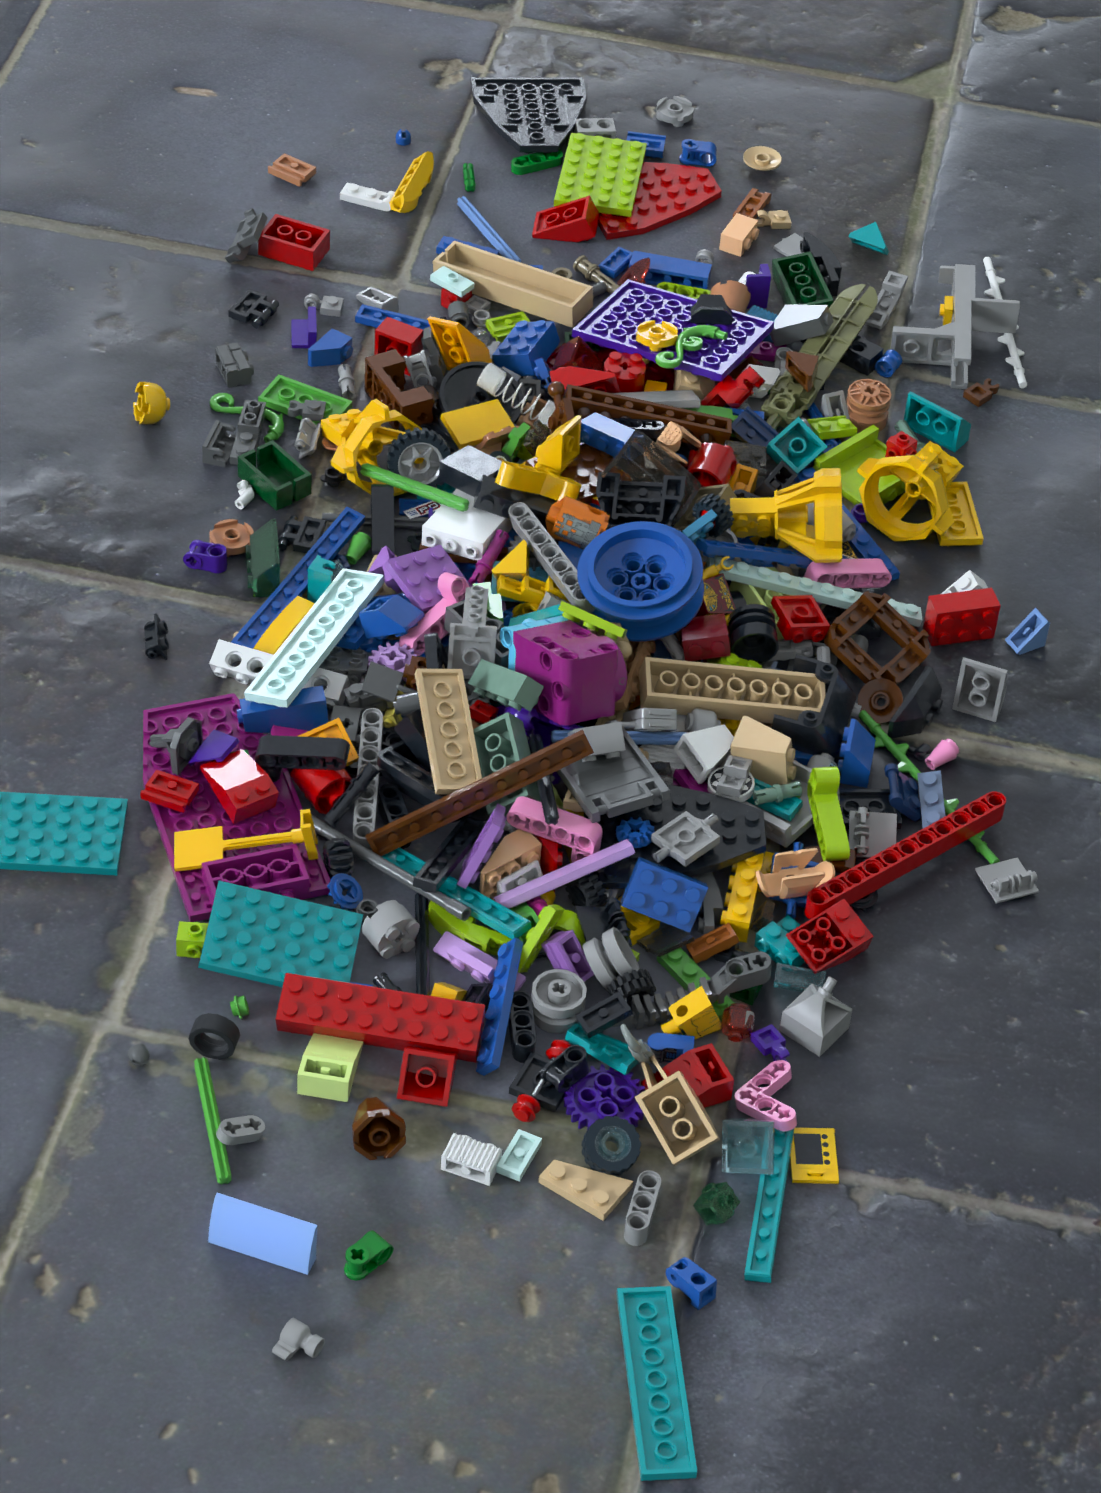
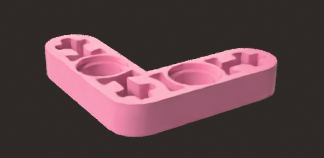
M784 1060L774 1061L735 1092L736 1108L779 1131L794 1129L797 1126L795 1110L771 1098L774 1093L791 1080L790 1063ZM762 1084H768V1085H769V1086L763 1087V1088L757 1087V1086L762 1085ZM765 1107L772 1108L768 1111H760V1109Z

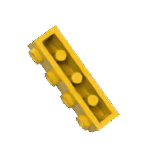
M765 853L755 855L732 866V872H735V876L730 875L728 889L732 890V892L726 893L724 907H728V910L722 911L720 924L725 925L729 923L740 942L747 943L759 885L756 871H762Z

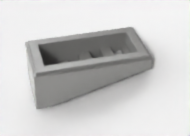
M369 287L356 295V298L364 305L396 313L399 312L397 297L376 288Z

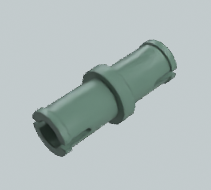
M799 781L784 785L777 783L773 784L770 788L754 790L752 793L753 800L757 799L754 803L756 806L773 801L779 803L786 798L801 796L802 787L798 788L801 784Z

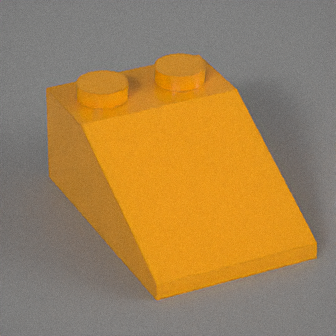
M431 316L427 318L447 370H451L466 362L492 363L486 345L458 322Z

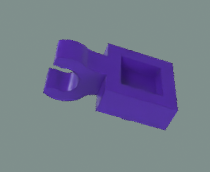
M772 1024L751 1033L750 1040L764 1056L771 1053L774 1061H787L785 1058L790 1056V1053L785 1048L786 1039Z

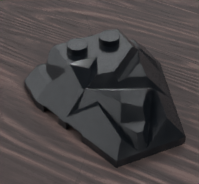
M598 472L596 494L600 509L610 515L606 530L617 525L640 521L671 526L684 500L686 476L664 475L663 483L622 481L620 473Z

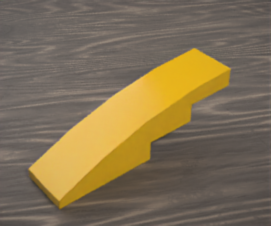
M500 575L497 580V594L501 593V596L540 604L545 596L544 594L548 591L568 601L550 576L546 582L526 575L522 581Z
M297 596L271 623L253 649L274 655L315 603Z

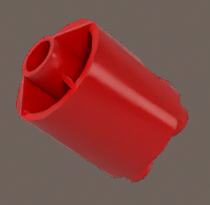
M708 442L701 445L684 475L686 476L685 489L689 495L694 488L729 484L737 468V460L733 454L734 450L732 447Z
M293 768L290 773V777L321 814H327L336 801L349 787L352 779L345 769Z

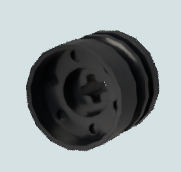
M748 604L735 609L730 614L728 627L733 654L748 661H756L758 664L770 660L777 654L779 645L775 615L770 608L759 604Z

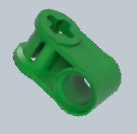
M375 1231L367 1232L359 1241L346 1250L345 1257L347 1263L344 1267L345 1275L347 1278L355 1281L364 1279L391 1257L394 1247Z

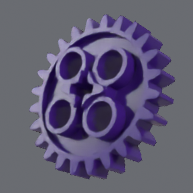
M601 1064L600 1070L590 1066V1072L565 1092L564 1107H567L566 1115H571L572 1123L579 1121V1129L585 1126L589 1128L596 1120L603 1119L605 1116H618L621 1119L628 1120V1123L633 1124L634 1127H638L639 1120L644 1119V1113L635 1096L644 1092L645 1086H640V1079L632 1080V1072L624 1075L619 1071H614L612 1067L609 1070H605L603 1064Z

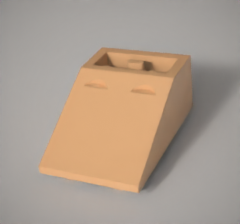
M520 829L506 835L481 871L479 892L494 900L493 897L497 896V881L535 860H538L540 865L542 844L531 833Z

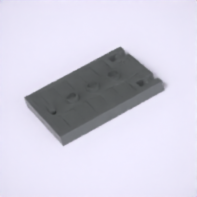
M623 726L622 731L626 750L619 752L620 757L606 759L605 755L596 756V761L584 763L580 759L556 771L592 823L599 822L600 815L603 814L611 818L654 805L653 799L658 797L662 802L670 800L669 788Z

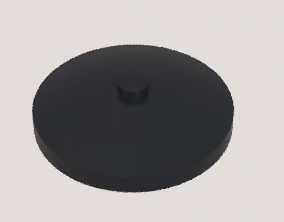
M478 361L466 362L452 368L443 378L438 395L439 405L443 413L498 399L514 424L519 419L522 404L513 409L512 399L503 403V393L494 397L477 386L481 373L489 364ZM505 371L507 373L506 378L495 395L499 394L512 376L507 371ZM514 378L508 386L504 401L508 400L519 386ZM519 389L515 397L514 407L523 400L521 389Z

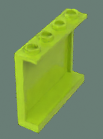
M871 425L815 458L813 468L815 471L822 468H840L842 496L854 505L862 503L859 488L865 480L857 472V469L868 458L881 459L885 458L887 446L878 439L879 428L875 425ZM895 475L881 476L879 478V495L883 504L894 500L897 496L906 492L905 483Z

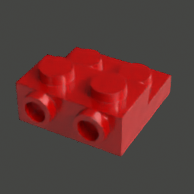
M812 595L773 596L771 605L779 617L776 625L785 640H793L794 643H799L808 639H812L813 642H819L825 638L830 624Z

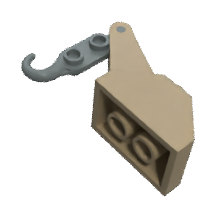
M621 1024L620 1029L628 1044V1048L635 1060L641 1063L648 1089L635 1096V1099L672 1164L676 1166L719 1141L720 1138L710 1117L682 1072L677 1071L667 1077L648 1044L644 1043L642 1039L637 1040L634 1038L626 1025ZM652 1062L664 1078L659 1083H657L649 1065Z

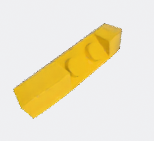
M427 151L413 160L389 202L391 210L407 213L416 208L418 199L422 195V189L432 179L434 166L432 152Z

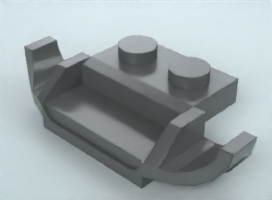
M253 208L244 212L245 219L240 221L236 237L225 256L228 263L244 260L251 244L258 242L268 219L263 212L256 215Z

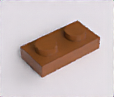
M727 923L685 944L697 964L723 950L731 948L739 943V939L731 925Z

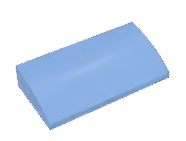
M217 1193L211 1213L208 1242L308 1275L316 1260L317 1225Z

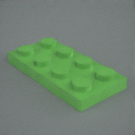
M279 374L258 397V401L266 402V407L287 415L290 400H296L300 403H304L305 400L326 402L324 419L333 414L347 413L348 410L352 409L353 403L351 400ZM301 415L295 417V418H298V419L302 420V416H301ZM312 421V422L316 425V424H318V423L321 422V421Z

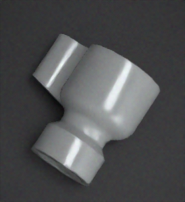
M293 1317L284 1326L279 1341L272 1349V1353L288 1361L299 1349L303 1348L307 1355L315 1358L321 1352L325 1339L317 1334L312 1335L309 1326Z

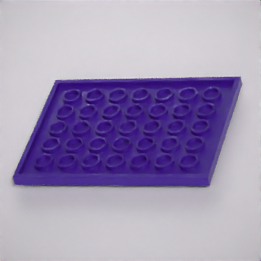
M628 279L572 329V337L578 338L583 342L598 344L600 347L615 349L620 353H638L644 359L656 363V355L664 351L674 353V358H668V360L676 359V347L674 345L662 348L661 351H651L648 346L636 341V332L639 324L650 320H655V324H662V321L669 322L677 327L678 336L684 331L683 328L697 325L719 327L721 331L728 333L726 340L699 337L703 340L702 348L697 351L683 349V360L674 369L688 371L693 375H701L713 381H722L772 331L774 322L732 310V325L691 323L690 309L698 299Z

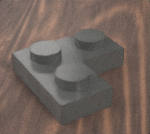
M431 327L424 328V336L421 338L424 349H428L430 353V374L432 377H436L439 384L442 383L447 373V368Z

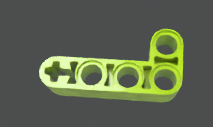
M837 766L812 768L807 785L809 805L823 861L848 860L850 857L849 841L837 796L840 784V773Z

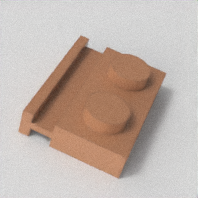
M284 153L273 162L272 166H268V173L300 187L302 182L305 183L316 174V167Z

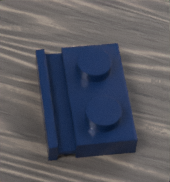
M749 406L732 423V434L758 457L766 450L768 443L779 434Z

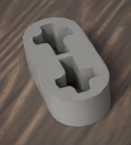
M254 1115L225 1119L220 1123L216 1136L220 1142L226 1145L255 1142L261 1138L265 1130V1123Z

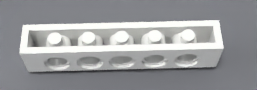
M219 639L209 664L216 676L221 678H227L228 676L235 678L239 683L248 684V682L252 683L260 673H254L253 670L257 667L264 668L274 655ZM241 661L239 666L232 667L234 662ZM318 668L303 688L326 685L327 688L324 690L327 708L333 709L334 705L343 706L345 700L343 689L350 687L348 676Z

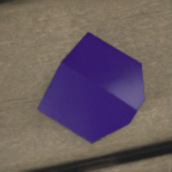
M214 729L190 758L188 764L193 766L196 762L209 760L222 762L240 741L236 737Z

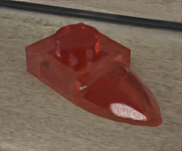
M644 258L634 263L619 279L617 284L621 286L628 279L644 284L646 282L644 278L650 267V258Z

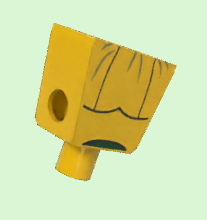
M702 986L672 1004L668 1009L673 1019L660 1025L664 1033L678 1034L681 1032L682 1035L695 1036V1039L724 1028Z

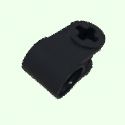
M580 1045L568 1047L543 1067L541 1079L552 1083L560 1093L568 1091L589 1072L585 1048Z

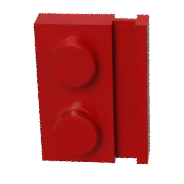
M156 769L146 783L145 789L141 790L140 796L143 800L184 813L185 807L190 805L198 793L199 783Z

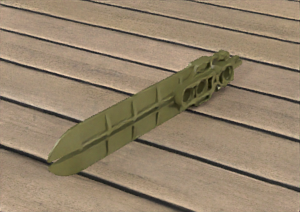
M865 284L854 285L842 291L829 308L834 322L826 334L808 338L800 349V353L819 356L818 370L811 391L807 392L787 369L782 376H779L770 390L768 399L761 406V411L765 412L764 416L767 417L766 422L775 430L778 426L786 428L797 417L800 418L804 410L810 408L817 397V393L874 312L878 296L873 287L869 286L859 300L858 298L866 287Z

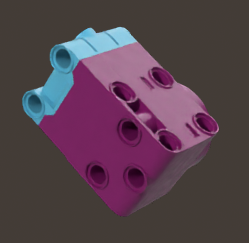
M563 616L537 621L528 618L522 624L503 627L500 630L501 643L505 648L509 649L508 669L524 674L544 686L537 704L533 707L537 712L555 723L565 726L596 718L610 717L615 714V702L622 698L626 689L627 670L623 655L612 639L607 636H597L590 630L584 629Z

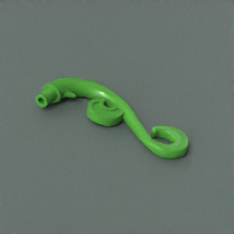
M711 325L683 328L684 331L680 333L675 343L677 358L668 360V358H674V353L670 351L660 352L655 357L656 364L662 368H676L683 360V349L697 351L702 348L703 340L699 337L726 340L728 333L721 331L719 327Z
M217 393L210 399V407L216 412L241 414L243 406L234 407V398L228 393ZM226 402L229 404V407H222L219 403ZM266 409L264 418L269 420L272 426H268L270 430L264 437L265 443L278 440L284 431L283 414L278 415L274 411Z

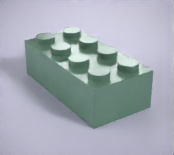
M509 712L473 729L482 778L531 755L523 721ZM537 781L486 805L488 815L492 814L498 803L506 807L504 814L506 816L516 798L520 796L541 802Z

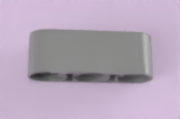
M643 1171L638 1176L624 1230V1239L632 1246L643 1245L649 1235L661 1188V1177L655 1171Z

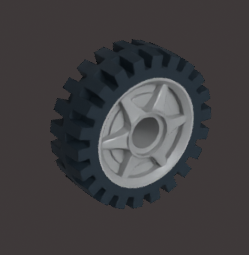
M418 427L414 428V431L408 429L405 430V434L400 433L397 435L398 439H393L391 442L392 446L388 448L386 456L388 471L437 488L438 484L442 486L444 482L439 480L440 461L451 455L445 440L433 430L429 431L427 428L420 430ZM417 458H424L422 463H414Z

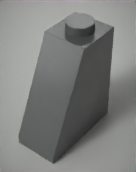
M785 305L775 319L774 328L769 334L774 346H781L824 335L834 322L828 305Z

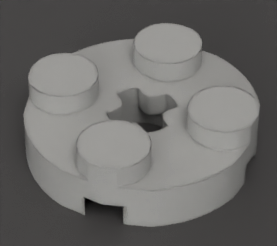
M673 96V99L667 100V97H664L657 103L656 118L660 121L671 123L675 127H682L684 123L689 122L693 118L694 107L686 98Z

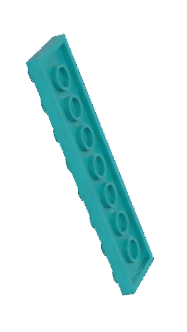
M671 1286L617 1288L616 1295L640 1480L697 1478V1465Z

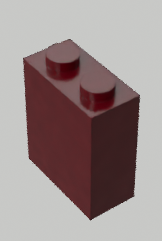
M725 613L694 617L690 623L681 629L685 661L731 656Z

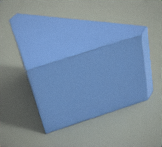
M1035 608L1005 641L1018 655L1043 647L1046 643L1050 622Z

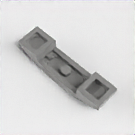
M892 271L888 272L878 295L877 306L865 325L882 329L887 324L900 300L908 276Z

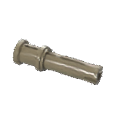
M585 255L578 257L574 262L573 269L576 272H581L588 281H594L595 283L602 281L606 285L608 293L612 294L620 287L603 274L597 264H592L588 261Z

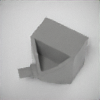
M830 976L823 987H817L812 983L782 1011L779 1029L780 1032L819 1057L849 1029L852 1008L832 996V990L837 980Z

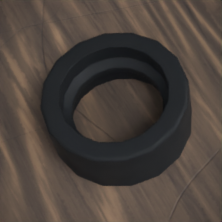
M207 1013L195 1019L188 1039L192 1048L202 1056L221 1060L229 1058L234 1054L240 1038V1032L236 1024L227 1017ZM204 1032L216 1034L223 1038L224 1041L210 1038Z

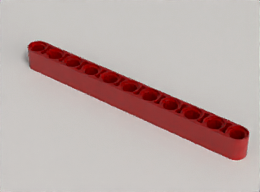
M989 792L812 889L807 895L806 917L812 919L843 899L850 905L1000 822L1004 814L1006 797L1000 792Z

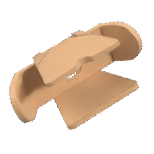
M671 421L661 433V436L658 437L654 446L686 468L688 462L675 453L680 448L682 437L698 449L702 443L684 427Z
M801 849L776 854L772 873L763 874L759 870L756 871V877L761 891L766 897L779 896L780 899L807 896L808 892L834 878L835 868L832 863L823 861L812 868H805L818 852V849ZM797 866L796 868L781 869L782 867Z

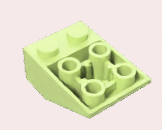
M313 1033L302 1056L297 1074V1094L348 1102L363 1041Z

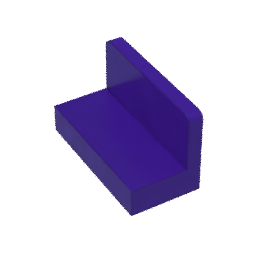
M760 264L759 274H748L746 276L745 285L751 294L747 309H750L753 305L759 306V308H767L771 282L768 264Z
M308 306V319L291 320L292 348H310L316 343V307Z

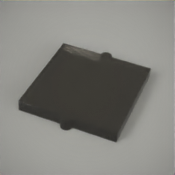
M669 925L636 941L637 945L644 948L646 952H651L661 957L695 940L694 936L686 933L684 930Z

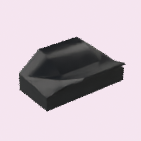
M701 294L695 305L690 309L691 323L732 325V309L727 306L722 295Z

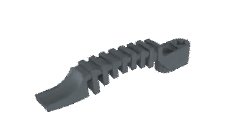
M761 951L733 958L713 975L711 979L699 978V987H703L712 1006L716 1001L718 1004H722L727 994L768 982L771 977V958L767 953ZM693 982L688 984L687 992H684L683 987L677 988L675 996H673L672 991L665 992V999L661 998L660 993L654 994V1002H651L649 994L644 995L642 1004L638 994L632 995L631 1010L633 1015L611 1027H620L621 1024H625L629 1030L635 1027L642 1029L647 1024L648 1026H653L655 1022L660 1021V1023H664L669 1018L673 1019L668 1008L697 988Z

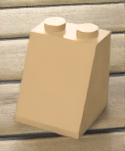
M743 716L730 746L731 755L751 759L750 773L754 778L771 786L777 783L779 785L790 783L796 776V766H793L795 749L792 748L791 738L748 716Z

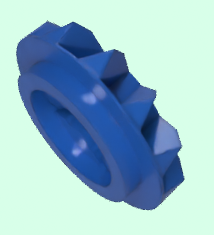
M630 817L628 821L622 820L621 824L616 828L618 841L621 842L627 839L633 845V848H641L652 842L651 834L654 833V826L650 825L649 820L642 821L641 817L634 820Z
M339 873L330 879V883L327 885L330 890L328 896L334 898L333 904L338 903L341 909L347 908L351 911L363 900L361 886L352 876ZM347 888V893L343 896L342 891Z

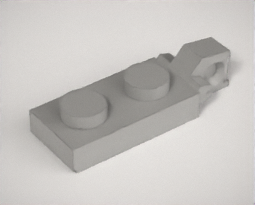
M780 639L778 640L779 650L777 654L768 661L795 659L796 654L812 657V642L808 640L794 643L793 640Z

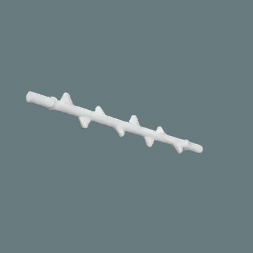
M985 257L983 259L986 269L985 274L989 279L991 289L985 290L984 294L994 297V299L1003 300L999 285L1005 283V279L995 275L996 270L993 268L991 258ZM1004 333L1003 336L998 337V341L1008 346L1011 357L1006 358L1005 361L1014 367V375L1017 377L1019 387L1025 388L1027 386L1024 375L1025 370L1019 356H1024V352L1016 347L1012 333Z

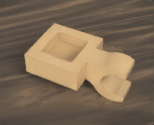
M764 210L757 211L758 217L762 218L756 219L758 220L759 227L770 225L771 229L791 228L792 222L788 211L777 210L769 211L768 213Z

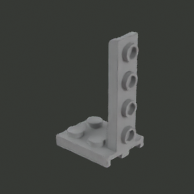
M482 586L466 587L462 624H450L447 669H462L464 679L472 677L481 659L491 663L495 661L497 626H486L489 589H485Z

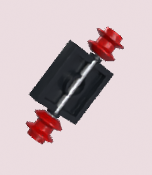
M552 1041L551 1048L546 1051L547 1058L531 1052L511 1083L509 1094L517 1097V1103L513 1104L512 1112L518 1120L522 1122L533 1121L536 1117L535 1114L540 1111V1107L556 1112L564 1099L565 1093L558 1092L552 1083L542 1080L541 1071L548 1062L555 1059L571 1046L567 1041Z

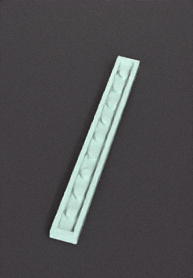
M709 557L707 567L713 564L718 565L723 557ZM728 559L723 561L724 566L730 567L734 564L733 568L729 571H719V574L723 573L727 580L791 596L812 595L816 602L848 609L863 594L850 588H841L830 583L816 582L806 577L800 578L786 572L780 573L769 570L766 567H756L745 562H736ZM893 599L888 601L912 626L920 627L922 622L921 607H917L914 604L897 602Z

